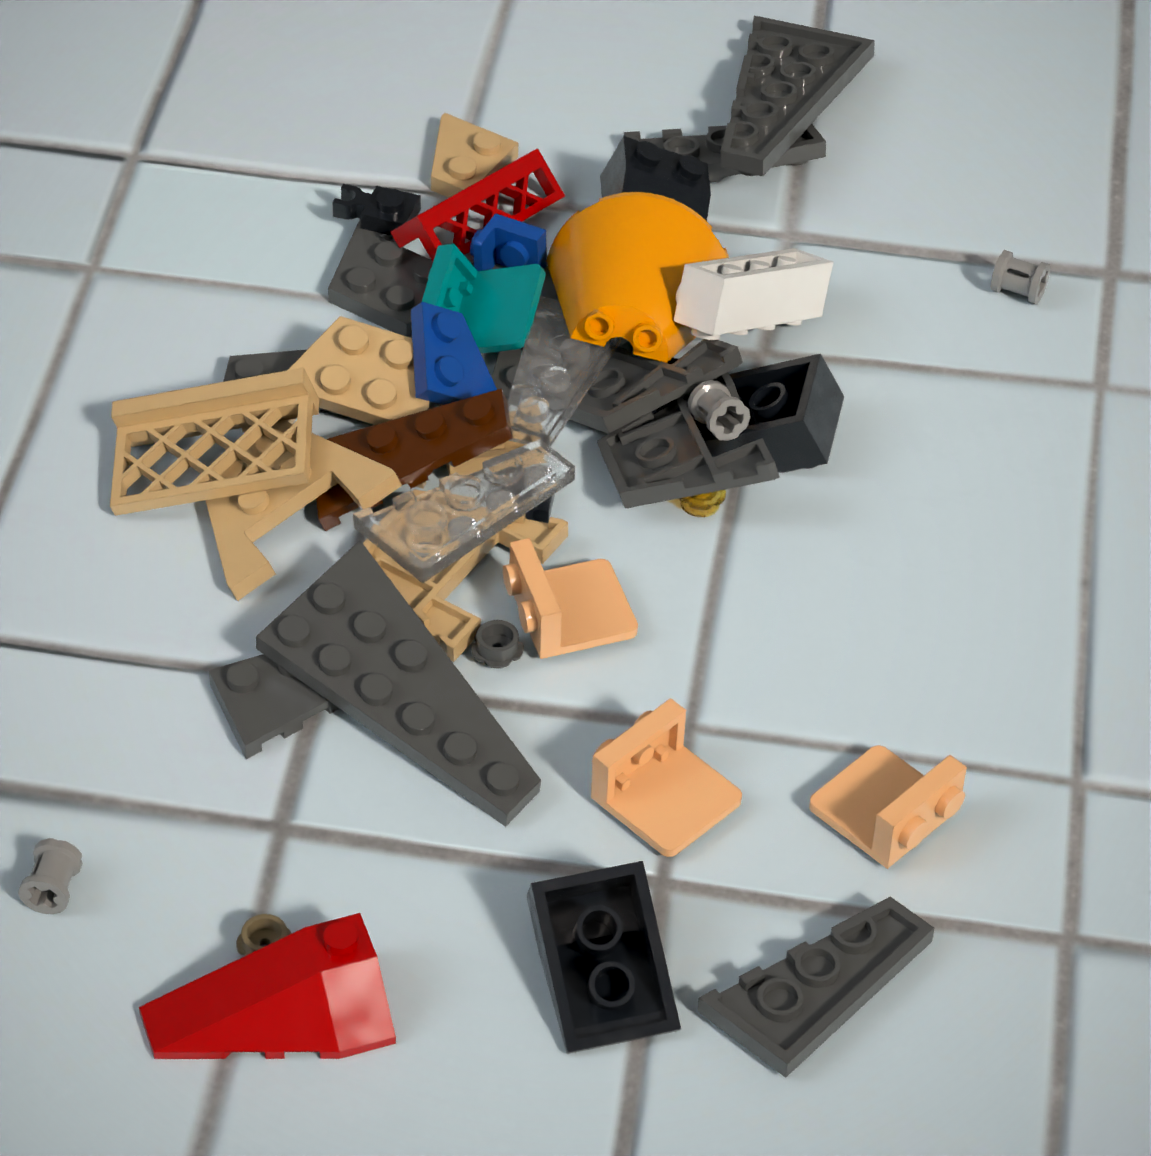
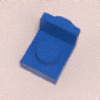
M495 213L483 229L477 230L472 238L470 255L474 257V267L477 271L491 270L495 264L506 267L539 264L544 270L547 267L546 230Z

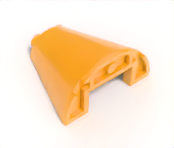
M624 192L599 198L597 203L585 208L581 212L578 210L573 214L555 236L546 262L571 339L605 347L610 339L622 337L631 343L634 355L667 363L696 338V336L691 334L692 328L674 322L677 306L676 292L682 280L684 265L729 258L726 248L721 246L719 240L713 234L712 226L688 206L658 194Z

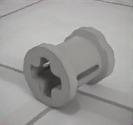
M1003 250L994 267L990 285L991 290L1000 292L1002 289H1006L1027 296L1029 302L1038 304L1048 283L1051 269L1050 264L1041 262L1039 265H1035L1014 258L1013 252Z
M709 380L702 382L690 394L688 409L692 417L701 424H707L708 430L717 439L724 441L735 439L747 428L750 420L749 409L739 398L731 397L727 387L719 381Z
M48 838L36 844L33 851L34 867L30 876L22 880L18 894L20 900L32 910L43 914H57L65 910L68 905L70 894L67 888L72 876L80 872L83 864L81 860L82 853L67 841Z

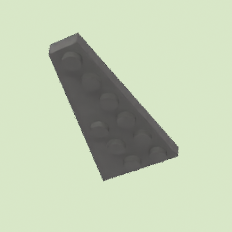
M754 15L753 30L748 39L747 55H744L736 87V99L733 100L731 107L730 123H727L721 148V167L739 171V173L745 176H764L874 57L875 40Z
M361 540L256 636V649L505 827L540 792V777Z

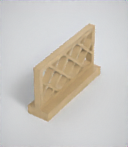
M304 367L113 401L111 418L117 426L110 508L114 515L309 483L312 416L319 415V397ZM297 418V421L283 434L272 428L276 422L282 419L290 420ZM250 427L234 443L223 436L229 430ZM203 435L186 451L176 445L182 438ZM262 435L274 441L258 458L246 452ZM155 443L138 460L130 455L131 447ZM217 443L226 451L207 467L198 459ZM286 450L295 455V467L273 470L269 467ZM169 451L178 458L161 475L150 469ZM238 458L249 465L238 477L225 479L220 476ZM189 467L200 473L189 485L176 487L172 484ZM142 475L152 481L140 494L127 496V489Z

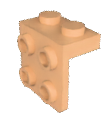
M530 538L510 542L509 564L503 566L504 584L509 596H514L521 626L525 633L530 634L540 659L632 639L637 635V620L608 560L596 559L544 571Z
M671 698L654 711L644 712L632 727L616 739H608L598 747L592 758L591 798L666 857H673L737 809L741 805L742 792L738 787L684 746L686 709Z
M880 745L873 746L816 791L810 798L809 808L813 814L888 869L960 809L965 799L963 786L967 767L949 755L927 774L923 775L886 747Z

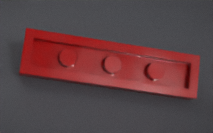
M537 148L417 215L390 233L399 248L419 238L433 262L437 247L442 245L433 229L441 227L454 233L453 244L465 255L470 252V244L477 231L467 226L469 209L484 216V228L495 213L522 222L565 197V194ZM531 173H534L547 197L542 199L527 192L528 177ZM499 192L514 199L513 215L497 209Z

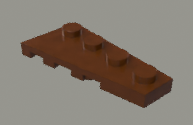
M501 388L331 437L327 440L391 468L396 473L401 485L408 483L410 489L428 481V476L433 470L447 463L452 467H456L512 439L513 435L508 402ZM336 484L316 498L318 520L325 531L341 524L340 516L359 507L340 484ZM381 500L380 502L372 506L370 509L382 504L383 501Z

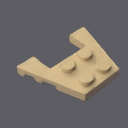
M342 316L288 369L304 367L319 397V408L373 425L430 409V401L419 399L415 396L412 338ZM290 419L285 421L294 424L296 419ZM250 427L242 428V432H246ZM426 482L416 487L424 489Z
M282 419L274 424L272 428L283 434L293 424ZM312 433L309 483L206 500L226 583L233 596L239 601L276 575L269 561L253 542L336 484H340L365 512L402 486L396 473L385 465ZM262 435L246 452L258 458L274 441ZM286 450L269 467L273 470L295 467V455ZM238 458L220 476L225 479L238 477L249 465Z
M414 489L363 544L450 660L455 662L475 640L477 631L481 626V618L445 601V599L497 543L510 548V542L530 538L540 563L543 565L568 537V522L554 517H550L548 523L525 519L524 511L507 508L502 514L477 509V502Z

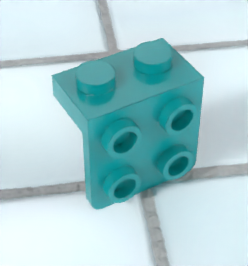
M455 244L439 245L429 271L422 302L462 313L480 353L521 349L527 344L546 272L539 264L477 271Z

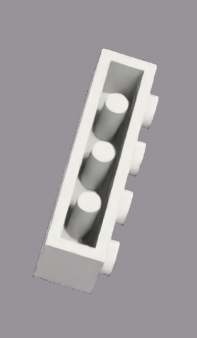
M792 248L685 264L682 280L676 292L677 306L674 322L692 328L691 334L698 338L719 340L721 334L747 335L749 329L774 330L778 324L797 326L802 324V320L822 317L833 261Z

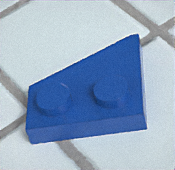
M421 302L411 309L416 398L445 405L497 390L462 313L426 302Z

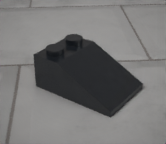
M623 136L600 175L602 198L624 192L658 194L688 206L707 221L711 197L708 163L702 162L691 155H681L659 148L648 141H638Z
M820 353L730 374L740 400L750 411L748 426L737 438L729 441L719 440L708 430L707 424H701L694 419L712 457L763 438L775 461L778 472L784 473L803 468L810 469L818 465L828 464L844 395Z
M643 861L530 884L526 897L536 943L567 1054L681 1030Z

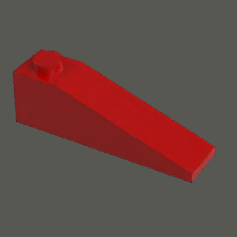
M361 913L304 927L139 1007L141 1020L154 1059H225L232 1052H264L265 1059H285V1052H320V1059H341L396 1044V1035L378 957Z

